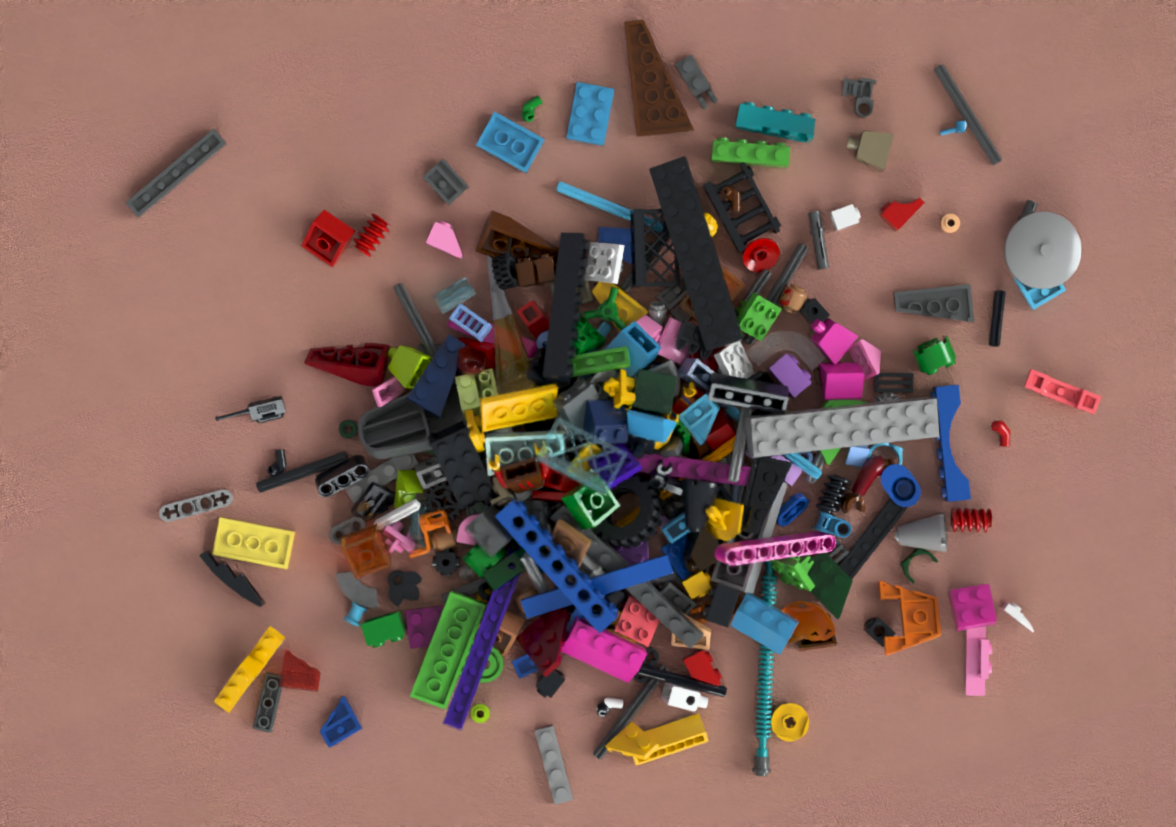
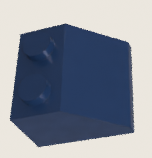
M614 399L587 400L582 437L592 444L627 443L629 429L624 404H622L620 409L614 408Z

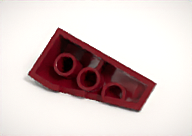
M364 343L362 347L346 345L347 348L336 349L335 347L310 349L304 361L308 366L357 384L377 387L382 384L386 376L389 345Z

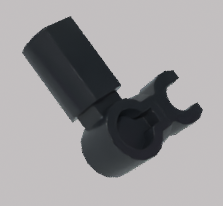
M660 459L657 462V467L649 473L650 486L655 489L662 487L664 490L681 495L683 493L682 481L666 476V474L672 471V463L664 467L663 460Z

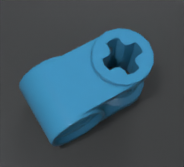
M819 510L820 516L813 529L842 538L850 535L852 527L849 522ZM842 523L846 524L848 528L845 534H839L837 530L838 526Z

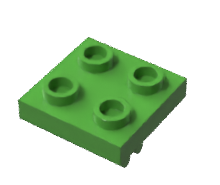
M753 292L748 302L741 300L742 307H736L740 314L738 321L742 331L762 341L782 309Z
M806 555L801 560L800 556L769 560L772 563L771 567L778 572L780 580L786 585L791 584L800 590L805 589L808 591L815 587L808 576V572L814 561L809 560L810 556Z

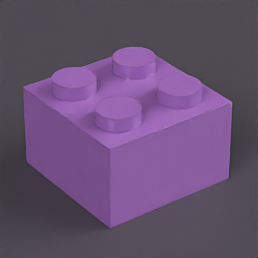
M786 353L766 370L779 385L788 386L789 397L795 398L812 383L809 380L812 377L805 369L801 370L797 366L799 362L792 354L788 355Z

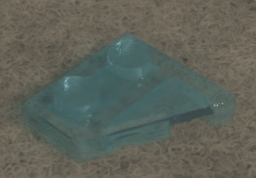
M418 500L421 507L416 512L410 514L411 526L409 527V533L414 540L423 547H426L424 533H422L419 523V516L427 513V511H425L426 506Z

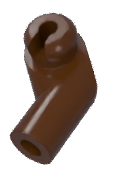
M732 186L723 187L721 193L731 201V211H741V194Z

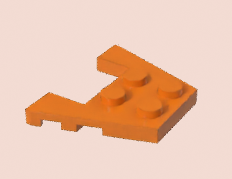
M884 581L878 582L880 600L899 599L903 636L883 638L885 656L941 636L938 597L915 590L903 589V587L898 585L886 584L887 582Z

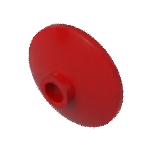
M756 239L746 246L742 255L743 263L752 272H761L763 269L769 270L777 263L780 250L777 243L772 239Z

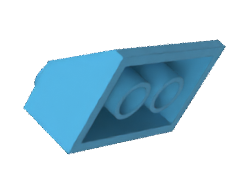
M746 593L730 626L781 655L799 621L752 593Z

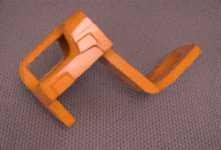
M436 510L419 516V523L422 533H424L426 547L410 551L409 558L430 551L432 546L430 530L445 526L448 534L452 532L445 510ZM440 513H441V515H442V516L437 517V518H432V517H431V516H433V515H437V514H440Z

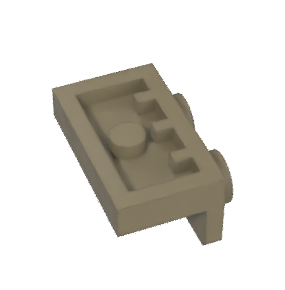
M496 477L492 478L494 484H492L493 489L497 495H500L490 501L492 505L503 507L504 509L514 499L517 500L513 490L503 488Z

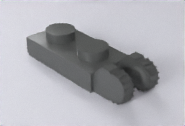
M692 54L675 64L693 97H696L703 109L707 108L705 100L700 95L703 92H707L713 103L718 101Z

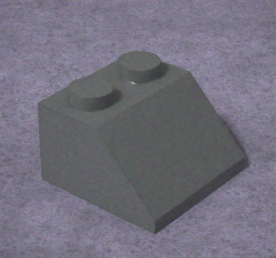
M494 505L484 510L465 527L467 534L481 547L490 559L514 538L495 517L500 511Z

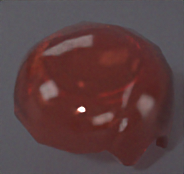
M465 346L458 351L457 366L466 374L477 375L486 368V358L480 350L475 352L471 346Z

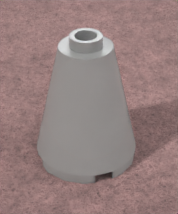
M937 514L898 526V530H895V541H899V544L903 546L947 552V529L944 525V522H946L945 514Z

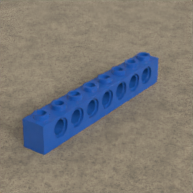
M514 499L495 517L597 632H602L618 617V609L613 603H608L605 600L604 593L591 584L592 580L586 573L582 574L576 561L572 558L569 559L565 555V549L560 544H555L550 532L546 529L543 530L539 526V520L534 515L530 516L526 511L527 507L520 500ZM516 516L523 518V525H518L515 522ZM528 531H534L537 534V539H530ZM541 546H548L550 554H544L541 551ZM555 560H560L563 563L562 569L554 566ZM567 575L575 576L576 583L568 582ZM580 590H587L589 592V597H582L580 595ZM599 604L602 607V612H595L593 605Z

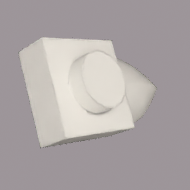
M1007 602L1003 604L1001 609L1031 632L1034 631L1030 622L1020 612L1021 608L1013 602L1011 604Z

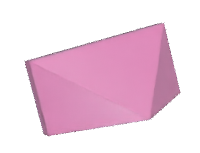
M863 339L853 343L848 351L853 361L857 362L864 371V381L880 373L881 350Z
M394 376L373 388L372 392L378 407H382L405 393L406 390Z

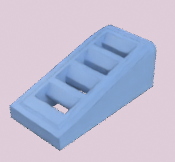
M459 303L449 317L451 321L480 342H483L493 328L488 322L461 303ZM463 311H465L466 313L463 315L460 321H458V317L461 315ZM469 316H472L471 319L468 321V323H467L466 325H464V323H465V321L468 319V317H469ZM477 320L478 323H477V324L475 325V327L471 330L470 328L472 327V325H473V324L475 323V321Z

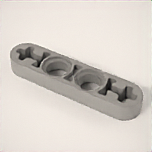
M223 489L162 506L159 516L163 521L171 522L226 507L233 502V494L229 490ZM224 492L225 495L229 496V499L226 500L227 503L224 504V501L216 502L218 506L215 507V500L212 495L215 494V498H219ZM205 497L211 501V505L207 509L203 508L200 504L202 498ZM184 503L192 505V511L189 514L184 513L182 510ZM175 505H178V512L181 516L178 517V513L171 514L170 519L168 516H164V512L167 511L166 508L175 510L177 509Z

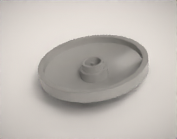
M1036 212L1022 217L1011 227L1004 243V259L1010 273L1020 283L1036 289L1053 288L1066 282L1076 271L1081 258V241L1076 229L1064 217L1051 212Z

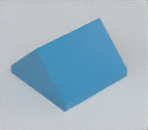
M632 410L627 412L629 434L662 443L666 442L677 423Z

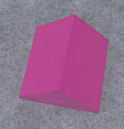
M857 362L837 363L836 365L833 363L819 364L824 400H855L862 398L864 371Z

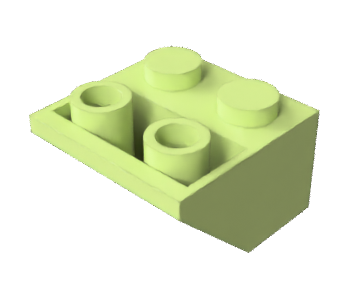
M493 369L455 377L464 421L467 420L465 411L473 409L475 416L479 415L480 417V399L498 395Z

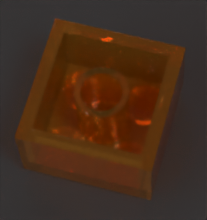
M377 524L341 537V549L355 579L391 566V554L388 552V547Z

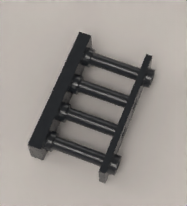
M745 163L740 165L742 172L717 185H712L711 181L703 185L738 254L745 250V245L750 240L771 229L777 234L780 232L779 227H781L778 218L772 216L752 178L754 173L751 167H746ZM746 178L751 188L741 193V202L755 195L760 205L735 219L733 217L730 219L727 211L731 208V201L721 202L718 195L723 187L731 186ZM764 212L769 221L768 223L744 236L738 234L736 230L738 225Z

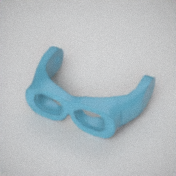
M879 443L871 446L867 460L871 457L872 451L876 447L887 446L896 453L898 457L897 464H902L903 448L890 443Z

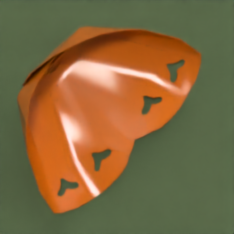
M796 601L781 610L799 621L792 634L796 637H791L787 644L795 643L802 639L810 641L827 640L836 634L833 621L816 603ZM805 604L806 607L800 608L798 605ZM827 629L832 630V632H828V634L825 635Z

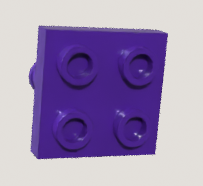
M616 443L588 460L589 466L608 489H612L613 486L616 487L618 483L629 479L633 474L642 470L641 464L623 443Z

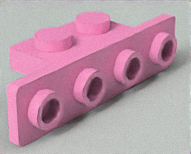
M986 626L966 630V695L984 696L985 679H989V674L992 673V664L989 662V655L992 654V643H989V640L986 639Z

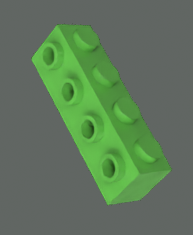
M717 138V141L713 140L711 162L739 165L745 163V165L786 169L789 166L790 147H787L786 143L776 142L774 145H767L765 141H755V144L747 143L748 140L744 139L728 142V138Z

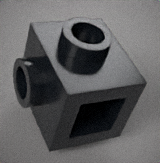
M452 548L445 549L442 552L437 551L436 556H433V567H436V572H440V575L450 576L452 572H456L457 568H460V556H457V551H452ZM443 559L449 560L448 566L443 565Z

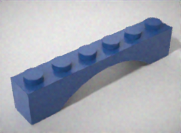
M959 385L933 387L931 397L937 398L939 437H935V440L939 441L937 459L941 460V468H939V478L943 479L941 497L945 498L946 502L971 500L969 480L957 467L950 448L951 423L955 412L961 404Z

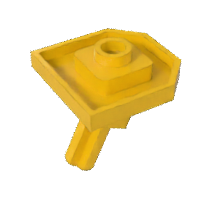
M716 498L714 506L706 509L709 517L707 525L716 539L730 541L740 533L744 504Z

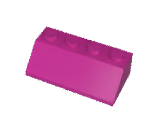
M577 615L567 633L565 645L561 649L562 652L627 683L639 671L647 655L644 647L606 629L598 633L589 621Z

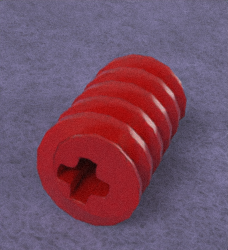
M372 213L374 221L367 220L370 227H362L365 233L358 232L361 239H353L356 244L353 246L368 257H371L369 250H376L373 244H381L378 237L384 239L385 236L382 232L389 233L390 230L387 225L391 226L374 213Z
M951 508L953 532H956L957 527H960L961 532H964L965 527L968 528L969 532L975 527L976 532L979 533L980 528L983 527L984 533H987L988 527L992 526L991 509H987L985 513V510L981 508L979 512H977L976 508H973L971 512L968 508H965L962 513L961 508H957L956 511Z

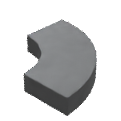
M672 434L668 444L658 450H661L660 454L663 458L678 456L683 448V443L677 434Z
M356 571L336 573L341 590L350 600L364 607L378 608L377 588H370L362 584L357 577Z

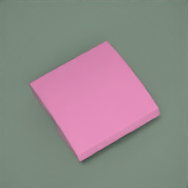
M669 318L658 342L662 347L658 355L668 360L672 359L673 362L682 366L685 359L690 357L688 351L689 343L683 349H677V338L675 337L681 322Z

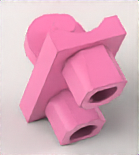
M399 521L390 526L387 525L382 533L388 537L385 543L391 547L388 551L391 554L394 550L400 554L404 549L408 552L412 551L416 546L415 543L419 536L412 530L408 532L406 537L399 533L404 526Z

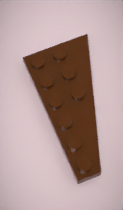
M644 20L624 22L637 137L694 131Z

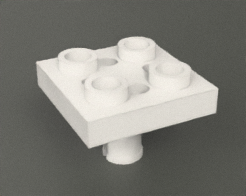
M590 242L585 280L618 284L619 273L623 270L621 267H623L624 246L620 244Z
M740 341L727 345L714 354L719 365L716 372L718 374L747 379L755 373Z

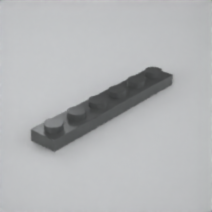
M212 129L130 198L126 204L140 218L227 145V143L215 129Z

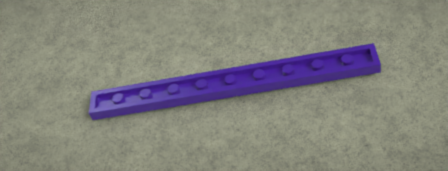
M517 546L516 550L514 551L511 549V547H509L505 558L510 556L512 553H514L521 547ZM509 565L508 568H509V569H514L515 566H514V565ZM520 573L492 592L444 718V725L462 730Z

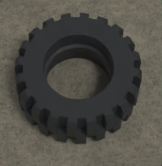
M633 474L629 479L618 483L616 487L613 486L610 491L616 500L628 493L638 496L640 510L636 519L627 526L618 527L613 523L610 514L594 527V532L601 539L617 547L630 548L631 545L638 547L641 545L640 542L647 543L650 540L649 536L651 534L655 536L658 532L655 530L657 525L661 526L663 522L660 520V516H664V509L661 508L664 503L663 499L659 497V491L652 488L649 481L642 476Z

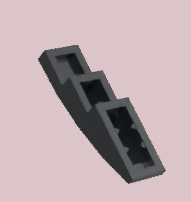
M209 550L200 555L210 570L229 588L259 607L265 604L244 573L236 576L226 561L219 565Z

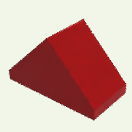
M722 408L719 409L705 441L712 450H716L736 435L733 421Z

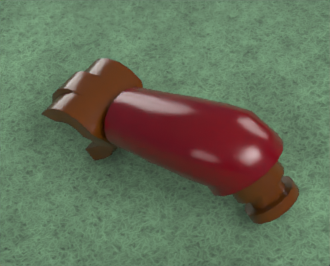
M881 455L869 458L863 464L851 489L853 493H846L845 498L842 497L840 500L843 502L840 505L843 513L846 514L855 501H857V510L865 512V501L861 496L865 495L870 485L878 476L882 475L886 467L894 464L893 459L887 461Z

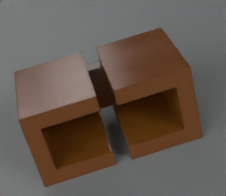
M544 254L540 255L537 260H532V257L521 259V263L515 264L519 287L555 281L557 257Z

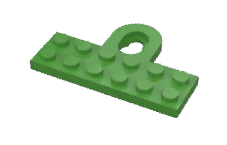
M450 590L411 690L410 697L443 709L447 708L458 677L465 666L466 657L471 650L474 636L487 603ZM495 646L492 647L488 658L490 665L484 669L480 679L482 683L495 680L503 670V656Z

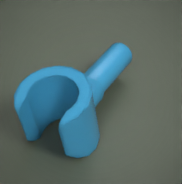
M956 121V128L940 131L941 136L949 133L965 132L966 121Z

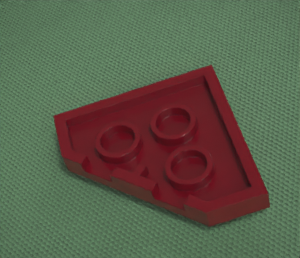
M565 607L542 614L516 637L518 643L545 677L561 664V649L565 645L567 636L565 630L567 622H570L571 614Z

